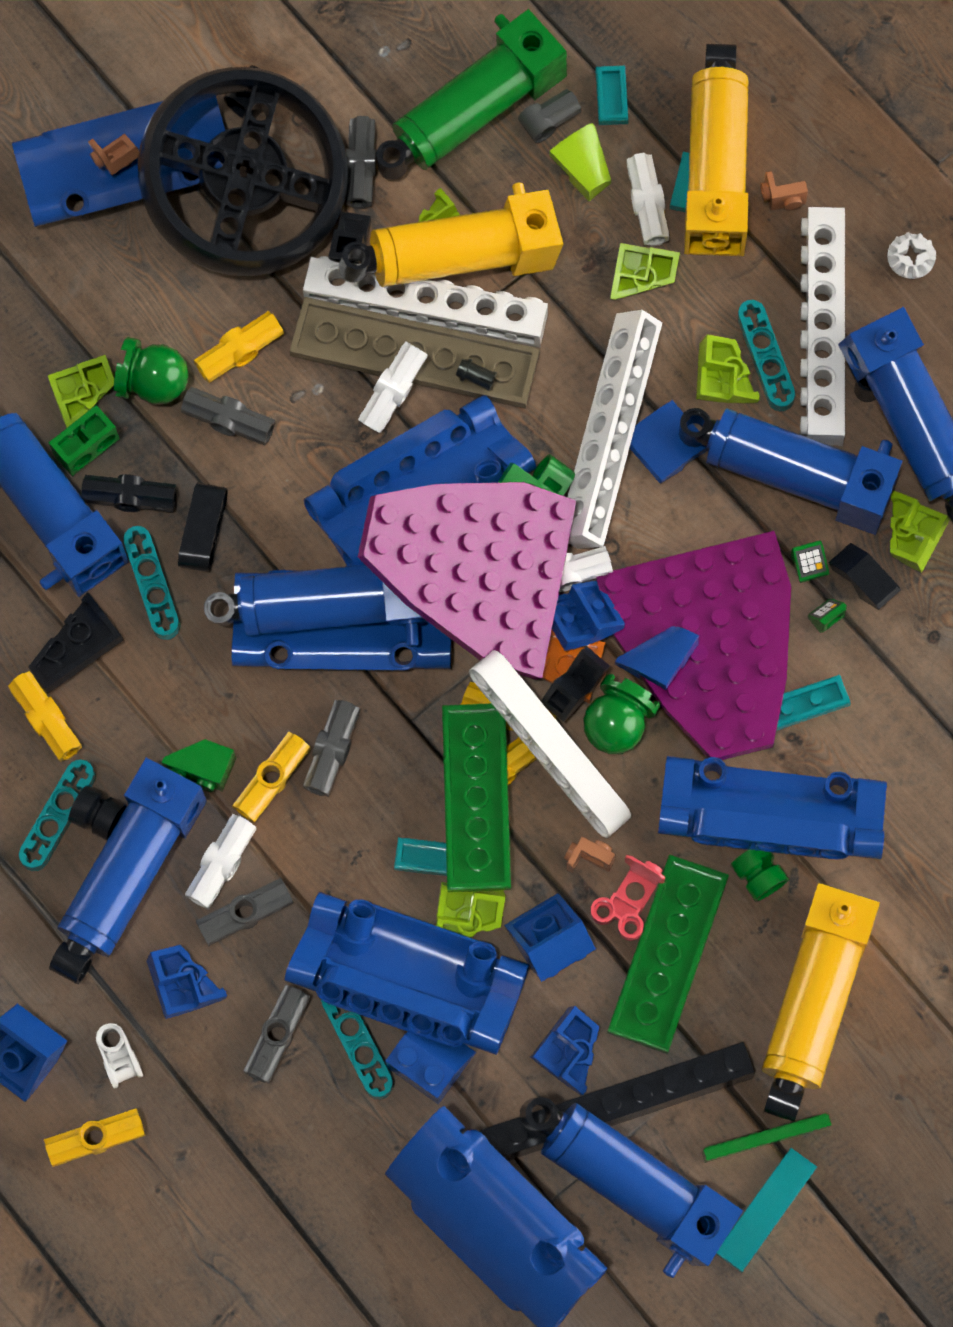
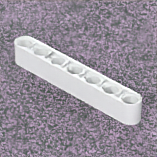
M493 650L469 670L470 677L601 836L609 838L632 817L626 804L501 653Z

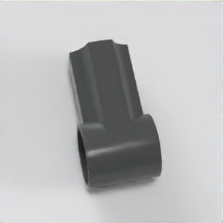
M566 89L541 105L534 103L520 113L518 120L533 141L541 143L548 139L558 126L581 113V106L574 93Z

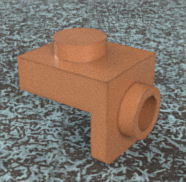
M125 134L103 149L94 139L88 141L93 150L89 154L93 162L99 169L105 167L111 175L129 166L139 155V150Z
M772 171L766 172L765 182L761 183L760 187L763 200L769 201L770 210L782 208L794 210L806 204L808 190L805 181L776 186Z
M581 837L578 844L572 842L566 852L564 859L568 861L567 871L573 873L579 860L583 858L609 872L615 862V854L611 852L613 849L602 841L596 840L594 843Z

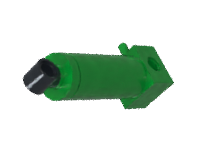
M529 9L511 22L503 14H499L494 20L495 24L501 29L496 33L497 46L392 124L397 140L383 142L376 152L380 174L386 179H399L406 173L407 165L413 161L420 168L427 170L526 94H529L535 101L567 77V51ZM389 157H397L399 159L395 163H387L385 161Z

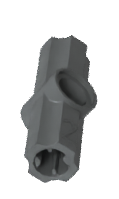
M357 116L350 119L349 148H346L348 165L346 205L354 209H365L372 206L373 176H376L377 164L375 149L376 122L375 119H371L368 116Z
M194 387L187 390L181 407V413L209 423L214 430L224 435L234 436V434H237L264 446L269 442L275 426V419L247 409L242 402L228 396L219 398Z
M343 700L334 701L325 728L317 736L312 753L313 760L303 784L304 789L319 796L329 797L338 770L347 759L351 746L350 738L360 713L359 707Z
M279 878L247 895L235 897L230 904L196 920V923L209 947L242 929L253 928L257 925L258 921L293 904V900L284 882ZM242 906L253 908L251 916L245 919L237 917L236 913Z
M284 986L269 1019L263 1024L262 1033L243 1070L244 1073L261 1082L270 1083L285 1049L291 1044L292 1035L310 1000L308 994L293 986ZM280 1027L286 1031L283 1039L280 1041L269 1039V1032L273 1028Z

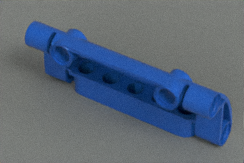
M322 892L317 894L311 910L308 927L287 967L285 981L315 991L318 997L328 1004L447 1046L456 1047L466 1044L497 1055L529 970V964L503 955L500 959H497L496 949L487 942L478 941L377 906L367 900H354L349 906H346L347 901Z
M445 1106L441 1107L401 1150L385 1172V1175L411 1200V1207L414 1213L507 1307L515 1311H521L536 1327H558L581 1296L605 1274L608 1268L587 1247L583 1251L579 1250L584 1244V1237L579 1229L571 1224L488 1142L482 1133L477 1130H467L462 1134L465 1126Z

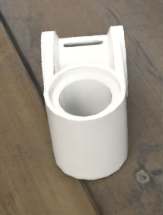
M113 1023L101 1026L96 1034V1042L113 1088H117L120 1082L135 1076L138 1078L143 1077L140 1064L122 1028ZM110 1032L120 1034V1041L115 1047H106L104 1045V1037Z

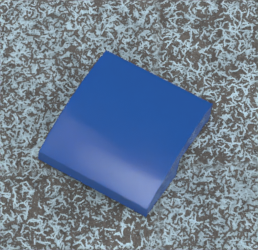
M673 400L635 425L630 444L631 451L660 484L681 472L687 463L708 451L706 446L690 447L682 442L679 436V427L683 412ZM693 423L687 426L690 431L699 432Z
M597 580L572 584L569 593L558 595L552 630L564 651L600 641L622 630L625 626L618 611L613 609L614 604L608 594L599 590Z

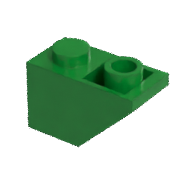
M204 739L165 756L161 763L165 768L196 782V784L202 787V790L213 792L216 789L223 792L235 763L236 755L233 749Z

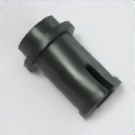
M462 359L456 372V376L461 378L460 381L464 382V380H467L487 390L491 389L494 382L493 379H495L497 374L495 371H490L472 363V359L468 361Z

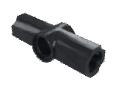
M122 474L118 478L85 475L82 482L81 497L86 503L111 505L124 512H139L141 509L174 512L177 486L170 483L145 481L142 477L131 474Z

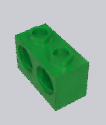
M95 405L48 443L55 458L71 476H74L120 438L116 426Z

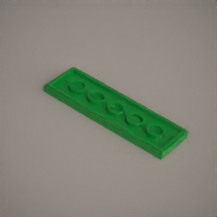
M491 703L442 705L447 891L511 890L506 721Z
M670 854L662 873L665 876V882L663 884L659 883L642 935L640 936L607 1030L608 1034L666 1054L669 1052L729 878V874Z

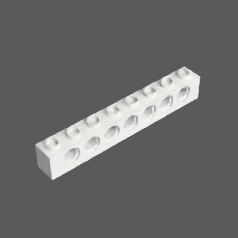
M808 207L807 218H801V236H806V246H801V264H806V274H801V292H806V302H801V320H806V330H801L800 347L801 349H806V359H801L800 376L806 377V387H801L800 406H806V416H801L800 434L830 446H843L845 437V357L838 344L845 338V208ZM818 238H825L830 243L826 245L818 244L815 240ZM817 266H826L830 271L820 273L815 268ZM817 294H825L830 299L820 301L815 296ZM825 322L830 328L821 330L815 324ZM818 350H824L828 352L830 356L827 358H820L815 354V352ZM820 378L826 379L830 385L821 387L815 383V380ZM818 407H824L828 409L830 413L828 415L821 416L815 412V409Z
M327 256L311 257L303 287L304 297L538 348L541 346L548 316V303H543L538 298H517L505 291L487 292L474 285L461 287L443 279L437 280V282L422 280L381 287L374 273L367 274L359 282L345 280L344 284L334 286L331 284L334 279L340 278L345 280L339 272V262L331 260ZM366 284H370L375 287L372 291L364 292L360 290V288ZM394 290H400L404 292V294L398 298H394L389 295ZM423 296H430L434 299L427 304L419 301ZM452 302L463 304L459 309H451L448 305ZM484 307L493 310V312L489 315H481L480 313H478V311ZM513 313L522 316L518 321H511L507 317Z
M643 310L616 313L576 462L575 477L570 485L567 496L577 501L568 543L577 549L604 546L662 326L661 321Z

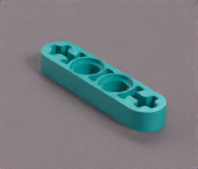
M747 300L741 304L738 311V322L769 406L779 412L786 411L794 403V386L763 304L756 300ZM747 310L758 313L756 317L758 327L753 329L751 318L745 317ZM759 335L766 336L770 341V345L764 349L757 348L753 344V339ZM768 362L776 363L780 368V372L774 376L767 375L763 371V366ZM780 382L779 387L782 394H788L785 402H781L780 398L774 399L777 393L775 384Z
M133 526L124 534V545L152 630L158 638L169 640L179 633L180 622L151 535L146 528ZM139 535L141 539H144L142 545L145 554L139 555L135 543L130 544L134 542V536ZM144 562H152L155 564L156 569L152 575L143 576L138 571L139 566ZM155 589L162 590L165 593L164 600L159 604H153L148 601V594ZM163 610L168 622H173L170 624V630L164 631L163 627H158L162 624L158 612Z
M80 759L68 765L19 851V859L27 870L39 871L48 864L71 824L68 818L72 806L69 809L62 810L57 807L56 802L63 794L71 795L74 801L77 798L78 794L76 791L65 786L69 783L73 787L76 781V777L73 774L75 770L81 772L85 768L88 776L87 779L81 778L76 785L78 790L81 791L86 785L93 786L96 778L95 771L88 761ZM47 821H54L58 824L57 833L51 837L44 836L41 833V827ZM35 837H38L43 843L50 844L48 848L42 844L38 851L41 859L39 861L34 859L29 863L30 859L26 854L28 851L34 853L39 845L34 840Z
M321 1000L323 1009L367 1094L379 1100L388 1097L393 1090V1080L361 1016L354 1012H347L335 1020L333 1016L339 1015L336 1006L328 1005ZM352 1019L359 1024V1030L355 1035L346 1036L341 1032V1025L345 1020ZM366 1047L372 1050L374 1055L370 1063L360 1064L356 1061L355 1054L360 1048ZM377 1064L381 1066V1068L375 1069L379 1079H386L388 1081L384 1084L385 1090L381 1092L377 1088H370L374 1084L370 1072L366 1076L362 1074V1072L372 1070Z

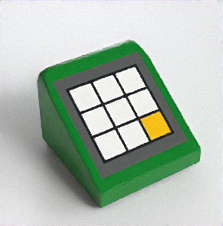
M821 540L792 548L791 558L800 583L830 574Z
M828 599L809 613L808 619L820 633H823L845 617L847 605L835 599Z

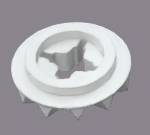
M907 232L900 237L896 236L895 240L889 245L888 263L892 270L901 277L908 279L920 278L928 274L933 268L936 260V250H934L931 240L924 238L921 233L910 234ZM909 246L913 248L915 253H920L917 255L914 265L910 256H904L907 254Z

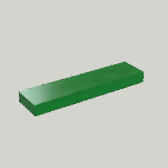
M825 1113L706 1147L702 1151L704 1162L707 1163L829 1128L831 1126L830 1118Z

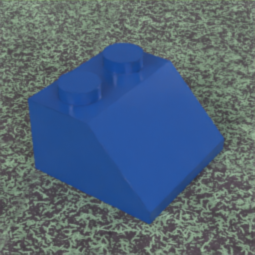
M559 893L504 925L527 964H529V967L541 982L557 975L560 970L575 961L582 960L587 954L596 950L583 921Z
M18 1003L0 1017V1083L26 1102L57 1063L67 1040Z
M407 1032L385 1060V1063L390 1071L439 1105L476 1052L465 1044L456 1047L447 1046Z

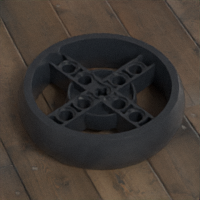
M228 67L206 72L192 78L173 91L159 105L152 115L141 140L138 155V181L141 196L152 223L161 236L178 253L197 265L218 273L236 276H257L279 271L299 262L312 253L327 238L335 226L345 202L348 165L345 147L334 120L318 99L308 90L287 77L272 71L251 67ZM228 93L249 94L241 127L225 130L213 137L208 143L170 132L177 120L188 109L203 100ZM277 103L293 112L313 135L322 156L325 178L287 166V161L281 147L268 135ZM255 109L263 111L266 119L262 121L256 120L252 116L251 111ZM248 137L254 138L258 142V148H248L244 144V139ZM181 148H186L191 151L193 158L184 160L180 158L177 151ZM209 157L218 158L221 161L222 167L218 169L210 167L207 159ZM161 165L199 176L206 196L218 207L210 241L203 239L187 227L172 208L163 187ZM241 166L246 167V177L240 176L239 169ZM268 174L277 176L280 184L277 186L269 185L265 180V176ZM294 184H305L308 188V194L301 195L297 193ZM230 194L239 195L243 200V204L240 206L231 204L228 196ZM278 200L316 211L305 228L283 244L258 251L237 250L246 216L262 213L271 208ZM224 222L231 223L235 227V233H224L221 230L220 224Z

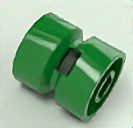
M747 850L738 856L730 866L740 880L747 881L745 888L753 900L759 902L782 888L789 881V878L780 865L772 863L774 856L771 852Z

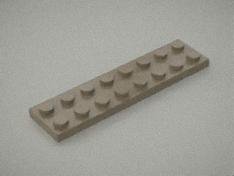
M304 297L289 351L290 356L381 376L384 370L391 366L401 346L407 341L428 354L412 383L476 398L486 395L491 401L526 408L540 355L539 348ZM462 359L467 361L472 359V363L497 372L490 390L467 380H464V382L460 381L461 378L456 376V372Z

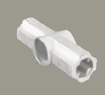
M645 153L635 154L628 158L626 162L632 187L631 200L635 216L638 215L644 245H650L651 247L662 245L664 242L669 241V230L664 214L665 200L662 186L657 181L652 155Z
M405 341L391 366L384 370L375 384L374 394L358 420L381 433L397 406L400 407L413 386L412 381L428 357V354Z
M600 547L576 555L566 553L559 592L570 591L572 584L596 579L598 576L612 573L611 560L606 547Z
M232 814L216 843L212 842L204 853L200 863L201 868L185 893L188 899L203 908L210 909L224 883L229 881L237 871L242 859L241 855L255 833L256 826L243 817Z

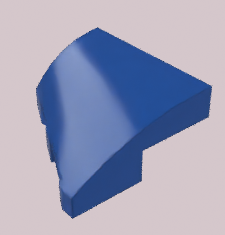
M671 626L619 656L615 660V665L637 678L643 676L666 690L679 669H683L698 646L699 635L681 627Z
M181 945L150 952L147 964L165 1019L179 1016L226 999V991L223 988L219 989L206 976L208 972L201 965L195 964L191 960L190 954Z
M576 1006L568 1007L530 1058L578 1094L584 1095L587 1091L585 1084L589 1066L592 1065L594 1054L592 1049L594 1042L597 1040L599 1026Z

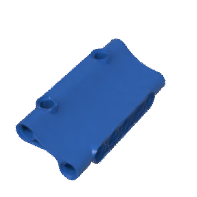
M216 96L203 100L188 109L177 120L170 132L208 143L217 134L225 131ZM163 101L12 142L34 226L38 227L142 199L138 181V158L129 166L111 175L105 167L99 169L89 155L93 150L88 141L94 139L103 149L125 134L139 150L145 129L152 115ZM181 148L177 151L180 158L184 160L193 158L191 151L186 148ZM209 157L207 159L210 167L214 169L222 167L221 161L218 158ZM161 165V177L166 193L200 184L199 176L195 180L189 181L184 178L182 171ZM78 194L83 198L84 204L81 210L71 211L67 208L66 200L69 195Z
M481 395L459 409L460 414L458 415L451 410H443L339 470L332 477L330 486L327 485L304 498V505L309 515L334 544L347 566L364 565L358 558L371 496L433 484L497 483L510 463H515L527 473L536 469V463L532 454L502 425L493 403L486 395Z
M272 570L268 571V573H235L234 594L240 591L241 577L306 570ZM237 621L233 623L232 666L338 670L451 669V639L429 622L417 624L419 645L407 646L405 626H391L388 622L247 636L243 622ZM274 646H283L287 650L288 657L284 660L275 659L271 653V649ZM400 647H406L411 650L413 657L411 660L403 662L396 657L395 651Z
M667 756L658 834L691 837L694 842L705 845L838 860L845 859L848 856L881 859L884 845L883 823L887 781L855 779L844 772H833L827 778L728 767L721 759L716 757H709L703 761ZM708 771H715L719 774L720 778L709 780L704 774ZM838 785L843 787L846 792L842 795H837L830 790V787Z

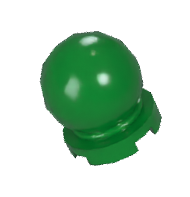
M127 337L124 340L121 350L126 351L123 364L117 363L114 378V391H117L116 397L128 399L135 392L141 400L148 403L167 404L177 399L185 391L189 377L187 363L177 350L165 344H152L142 349L140 339Z
M607 674L600 685V689L605 695L595 698L586 709L583 718L584 732L588 741L597 750L607 754H623L632 750L640 742L645 729L644 717L654 718L660 708V703L657 701L652 703L649 700L652 694L631 680L624 678L623 682L620 683L614 680V674Z

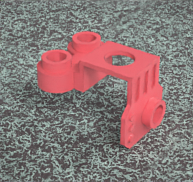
M626 855L625 863L630 866V870L617 892L613 893L610 899L606 897L596 899L591 905L590 913L592 919L600 925L609 924L614 919L619 921L618 932L620 936L625 940L634 941L642 935L644 927L643 921L638 915L641 914L658 883L663 884L665 882V876L661 874L663 870L650 861H646L644 864L635 857ZM629 884H641L645 891L644 896L639 900L629 899L626 895V888ZM600 908H606L609 911V915L602 918L598 916L597 911ZM627 924H634L637 930L630 934L625 931L624 927Z

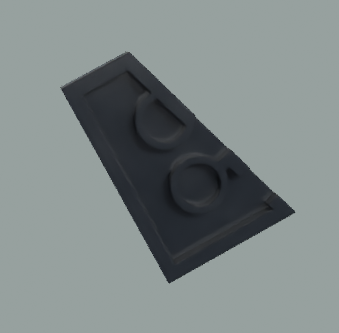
M88 591L81 599L82 603L73 614L70 613L65 619V625L55 638H50L28 666L47 694L124 640Z

